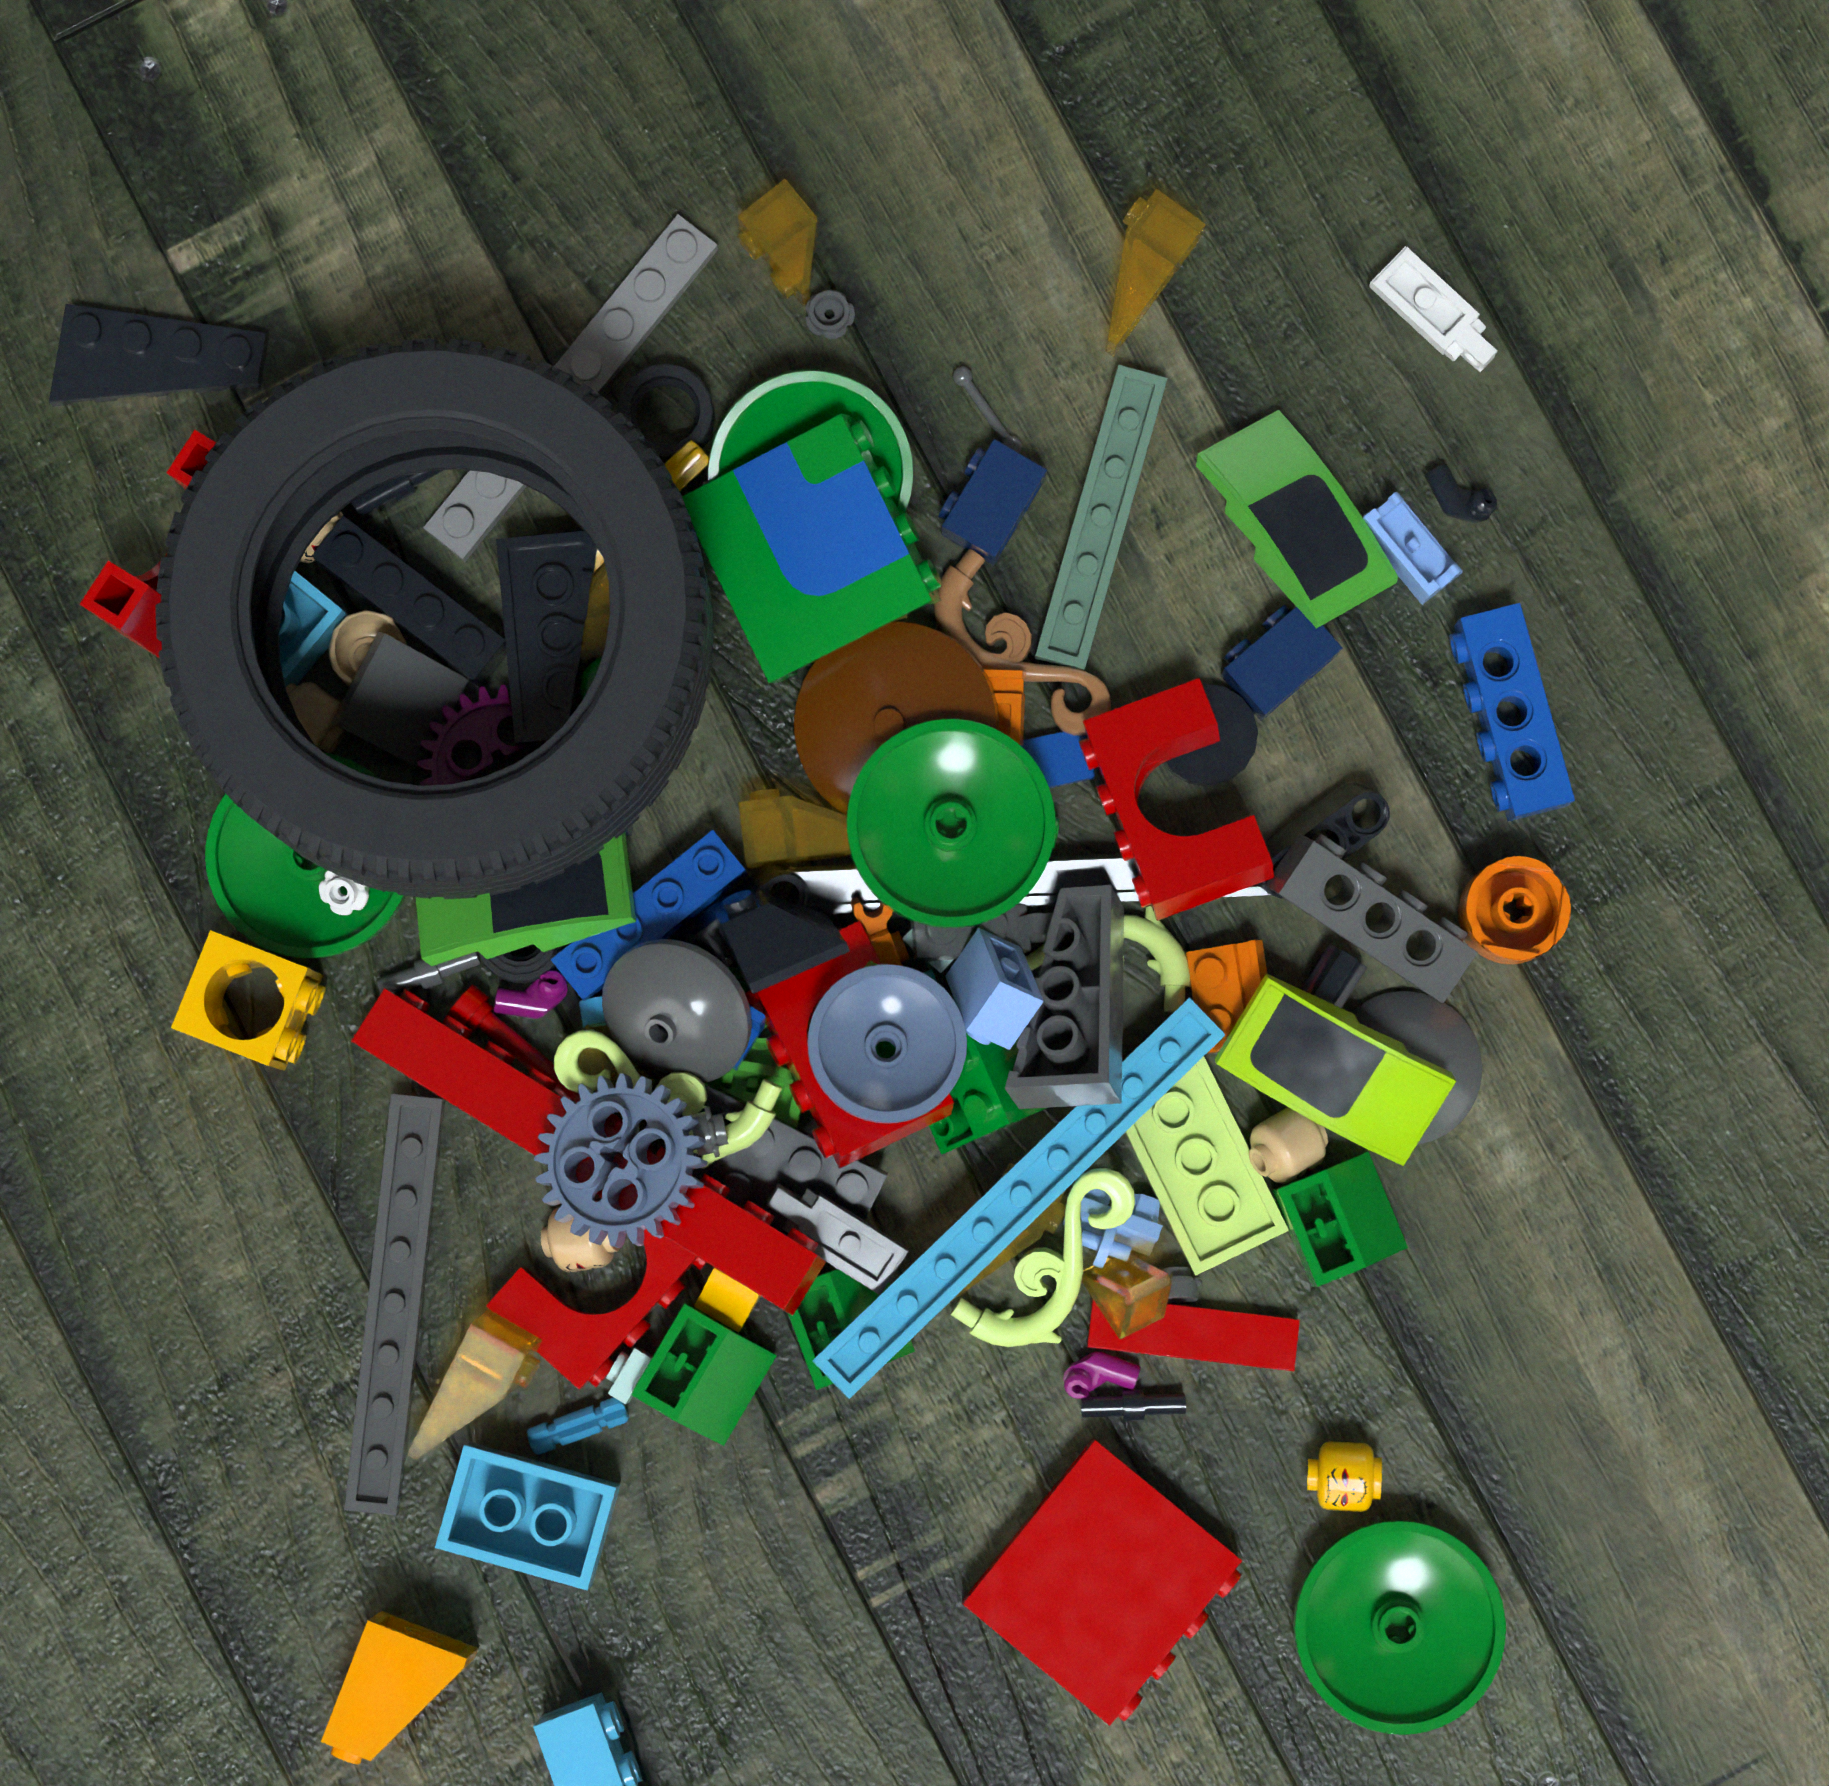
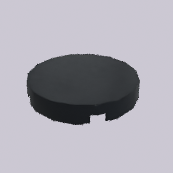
M1204 683L1202 684L1218 723L1220 741L1164 762L1171 774L1184 782L1210 787L1228 782L1244 771L1255 753L1258 729L1253 711L1240 695L1225 686Z

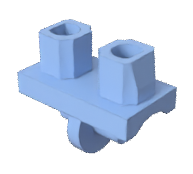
M1100 1189L1091 1190L1084 1196L1081 1201L1082 1245L1096 1251L1093 1266L1102 1269L1108 1255L1127 1262L1131 1250L1150 1256L1163 1226L1157 1224L1160 1208L1158 1199L1144 1194H1135L1133 1213L1124 1224L1115 1228L1099 1229L1090 1226L1088 1216L1091 1213L1102 1214L1107 1212L1110 1208L1108 1206L1110 1196Z

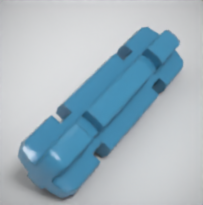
M613 1397L600 1402V1406L597 1408L591 1405L553 1419V1424L548 1425L545 1422L531 1427L527 1431V1437L531 1449L535 1454L539 1455L555 1449L558 1443L564 1446L602 1432V1427L608 1426L610 1429L624 1424L629 1420L626 1405Z

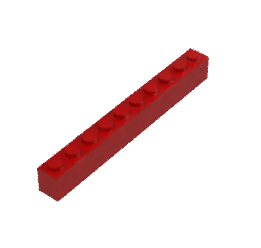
M384 988L351 1042L534 1156L549 1152L550 1145L538 1138L539 1134H554L556 1127L548 1120L547 1116L548 1114H554L563 1118L567 1113L561 1102L562 1097L553 1092L558 1084L557 1082L532 1067L527 1075L510 1066L515 1057L490 1041L484 1049L468 1040L473 1031L450 1016L446 1015L442 1023L438 1022L426 1014L431 1005L406 989L398 997ZM574 1093L570 1100L577 1103L581 1098ZM617 1120L612 1128L604 1124L606 1137L616 1135L621 1130L623 1123ZM660 1146L655 1155L647 1150L649 1164L654 1165L660 1162L665 1155L666 1149ZM619 1152L613 1160L621 1169H624L628 1163V1160ZM587 1157L578 1164L576 1177L579 1183L589 1180L593 1175L594 1161L592 1157ZM704 1173L700 1179L704 1183L703 1188H688L685 1193L694 1202L695 1206L689 1208L679 1204L675 1208L681 1223L676 1225L665 1219L661 1221L664 1236L793 1316L826 1263L825 1260L814 1253L819 1244L794 1228H791L786 1236L771 1227L770 1224L774 1216L749 1200L743 1209L727 1200L726 1197L731 1190ZM634 1184L626 1186L619 1195V1205L622 1210L630 1209L636 1203L638 1191ZM603 1189L598 1191L596 1194L602 1197Z

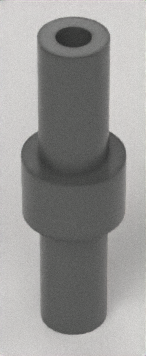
M477 952L434 966H430L420 958L414 960L413 967L378 978L377 984L380 993L385 988L393 994L403 992L404 989L409 990L421 985L425 990L444 983L443 977L480 965L481 961Z

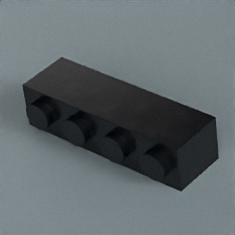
M345 516L339 520L312 554L313 559L322 569L378 612L392 618L396 626L460 675L468 679L477 688L483 687L507 656L504 638Z

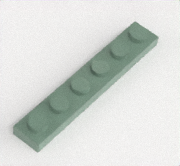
M1118 365L1035 659L1059 666L1085 670L1168 378Z

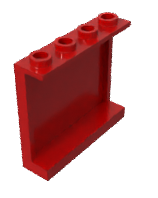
M1092 1438L962 1599V1604L1110 1726L1117 1717L1124 1722L1135 1711L1143 1699L1138 1690L1150 1676L1158 1680L1167 1671L1176 1658V1655L1170 1650L1183 1635L1191 1639L1209 1617V1614L1203 1609L1215 1594L1224 1598L1235 1586L1242 1575L1236 1569L1242 1560L1120 1461L1097 1440Z

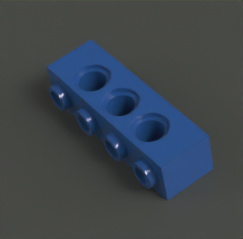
M1516 603L1460 618L1454 625L1455 633L1449 635L1450 646L1455 662L1457 664L1464 663L1469 682L1463 684L1464 697L1470 713L1477 712L1481 723L1482 732H1478L1476 735L1477 744L1482 760L1484 762L1491 761L1496 781L1490 782V790L1496 810L1498 812L1505 810L1506 818L1509 822L1567 807L1575 801L1521 604ZM1485 654H1500L1507 662V674L1503 677H1494L1487 673L1483 666ZM1511 702L1519 708L1521 722L1518 726L1504 725L1498 719V703ZM1514 751H1525L1532 756L1535 763L1532 775L1522 776L1512 769L1510 758Z
M712 830L633 893L636 922L573 942L554 956L551 961L583 1001L595 998L603 992L604 983L609 971L624 953L636 945L647 941L670 939L682 926L710 907L745 879L748 874L715 831Z

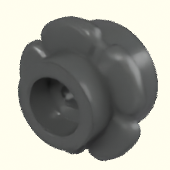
M830 289L813 295L808 300L805 308L808 313L805 320L808 329L814 335H825L827 339L842 337L847 331V326L852 325L855 318L853 305L848 303L846 296L838 290ZM826 311H833L834 317L827 319L825 317Z
M704 1106L705 1112L691 1114V1116L699 1121L693 1129V1135L702 1137L706 1141V1144L698 1148L697 1152L698 1156L714 1153L715 1158L720 1156L719 1146L728 1144L722 1113L712 1115L710 1107Z
M1169 1267L1161 1269L1160 1278L1152 1280L1151 1285L1152 1288L1156 1289L1157 1303L1183 1304L1198 1300L1197 1286L1202 1285V1280L1191 1276V1268Z

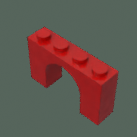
M194 430L166 473L186 490L196 470L202 472L207 464L205 456L216 442ZM108 560L80 602V605L120 634L159 658L158 653L162 650V641H159L156 637V604L160 603L161 594L156 590L160 562L148 572L139 576H133Z
M1200 678L1083 721L1087 738L1078 742L1088 769L1092 770L1098 767L1104 784L1096 786V790L1106 816L1116 813L1122 828L1119 831L1113 832L1124 862L1133 859L1139 876L1131 878L1141 908L1151 905L1158 921L1274 878L1272 859L1254 815L1203 834L1176 836L1154 827L1139 810L1138 800L1141 788L1154 769L1170 759L1220 741L1218 723Z
M860 921L839 930L847 942L849 952L754 994L747 985L749 991L745 992L749 1005L766 1016L765 1023L772 1035L766 1038L768 1049L777 1066L780 1067L786 1064L795 1082L789 1084V1089L798 1108L802 1113L810 1110L818 1128L812 1130L819 1150L825 1159L833 1155L839 1169L950 1116L954 1101L949 1094L938 1106L918 1118L899 1123H876L847 1113L831 1101L819 1086L810 1065L807 1045L810 1022L818 1003L836 982L846 975L864 968L869 960L878 965H883Z
M646 1229L644 1230V1247L647 1266L644 1280L634 1297L617 1310L604 1314H592L575 1309L561 1299L527 1267H520L486 1307L579 1390L583 1389L589 1382L597 1388L607 1377L614 1364V1361L610 1359L623 1343L631 1349L652 1326L645 1320L658 1303L666 1310L686 1287L680 1281V1278L692 1265L701 1270L707 1262L665 1236L657 1238Z

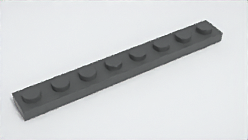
M391 1094L344 1508V1510L387 1515L399 1514L445 1104L444 1099Z

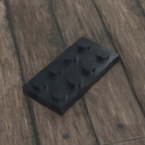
M708 1082L704 1083L707 1092V1100L704 1106L710 1107L712 1115L722 1113L724 1124H730L731 1121L725 1119V1115L742 1111L747 1102ZM776 1116L762 1137L751 1146L716 1160L704 1169H693L692 1176L699 1180L705 1173L729 1188L731 1191L726 1199L743 1209L749 1200L773 1215L774 1219L770 1226L786 1236L788 1233L782 1227L787 1218L766 1205L769 1196L778 1183L801 1197L807 1188L817 1194L822 1193L865 1220L888 1175V1172L862 1159L839 1169L833 1155L826 1159L824 1158L812 1134ZM693 1153V1156L702 1158V1156H698L697 1153Z

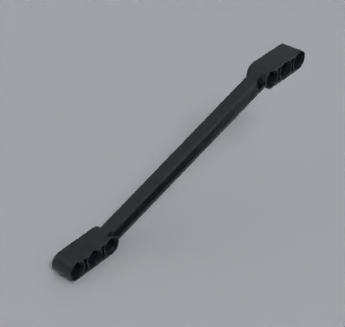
M1356 782L1346 783L1335 789L1265 841L1272 863L1274 865L1283 859L1299 833L1312 839L1318 831L1323 829L1326 830V837L1346 850L1341 860H1344L1381 833L1389 821L1390 808L1387 801L1380 794ZM1366 799L1367 810L1361 818L1353 820L1352 810L1358 801ZM1120 853L1050 856L1039 881L1017 905L1056 904L1060 888L1112 885L1120 901H1138L1131 878L1139 876L1134 860L1130 859L1124 862ZM770 864L760 869L682 926L673 935L672 940L683 941L689 944L707 943L708 952L728 967L734 961L713 910L722 907L723 900L734 893L744 890H750L752 893L762 890L769 893L771 888L780 881L791 882V891L786 900L824 914L853 913L851 899L855 897L858 898L863 910L866 912L877 910L880 906V901L865 885L854 864L800 867ZM1267 881L1223 896L1272 895L1280 899L1283 898L1265 886Z

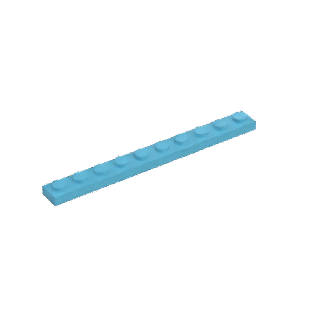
M1189 997L1122 1062V1104L1076 1106L812 1362L850 1399L1226 1034Z

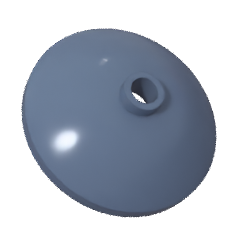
M886 964L856 970L840 979L824 994L812 1016L807 1045L813 1074L823 1092L838 1107L866 1121L899 1123L928 1113L950 1094L961 1075L965 1063L967 1037L964 1021L956 1003L939 983L926 974L912 968ZM881 1041L890 1042L895 1048V1054L890 1058L880 1057L875 1050L877 1043Z

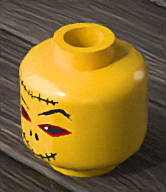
M1329 1441L1321 1446L1319 1459H1308L1307 1490L1317 1491L1318 1502L1323 1509L1362 1512L1369 1509L1372 1499H1381L1382 1457H1374V1452L1368 1444Z

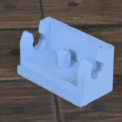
M1398 492L1393 493L1378 509L1374 508L1363 517L1398 577L1422 605L1462 574L1463 570L1452 560Z

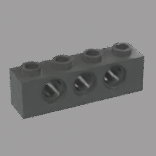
M1299 833L1275 869L1274 878L1268 880L1265 886L1443 1004L1478 953L1463 942L1468 933L1444 917L1436 924L1422 915L1428 906L1408 892L1401 890L1397 897L1382 887L1387 880L1386 877L1363 862H1360L1355 869L1341 860L1346 850L1322 834H1319L1317 839L1313 841ZM1341 875L1342 888L1336 896L1326 899L1324 894L1326 882L1332 876ZM1381 902L1383 906L1381 919L1376 924L1367 926L1365 921L1367 910L1373 904ZM1422 930V945L1417 951L1407 953L1406 943L1409 936L1415 931Z

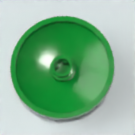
M801 369L769 377L751 387L733 403L720 421L714 434L709 451L707 476L709 483L839 414L850 415L855 422L862 420L874 442V447L869 449V452L877 468L884 466L895 484L897 494L891 497L900 515L906 512L911 496L913 462L909 442L898 418L875 392L859 381L843 374L821 369Z
M941 719L917 724L901 731L882 744L865 763L855 781L848 803L846 818L847 840L852 860L857 872L872 894L890 910L908 920L944 929L965 928L986 923L998 918L1020 903L1039 881L1047 866L1054 844L1056 829L1055 809L1050 788L1042 771L1029 753L1016 741L997 729L981 723L960 719Z
M325 753L330 758L359 773L380 779L372 771L352 760L335 754ZM227 794L223 796L215 810L208 829L205 849L206 872L213 896L228 921L241 934L269 951L297 958H325L343 954L365 944L379 934L394 918L406 897L404 895H398L397 892H383L369 887L367 904L361 910H353L350 915L336 914L331 911L329 903L322 901L319 894V884L325 880L326 869L302 857L259 825L239 808ZM343 886L340 887L341 894L347 895L348 890Z
M1387 1520L1370 1523L1344 1534L1330 1544L1314 1561L1300 1586L1294 1609L1293 1629L1296 1651L1309 1682L1321 1698L1337 1713L1361 1727L1376 1732L1397 1735L1428 1732L1453 1722L1471 1709L1485 1694L1499 1669L1503 1657L1506 1639L1505 1612L1498 1587L1491 1573L1480 1558L1463 1542L1436 1527L1424 1523L1406 1520Z

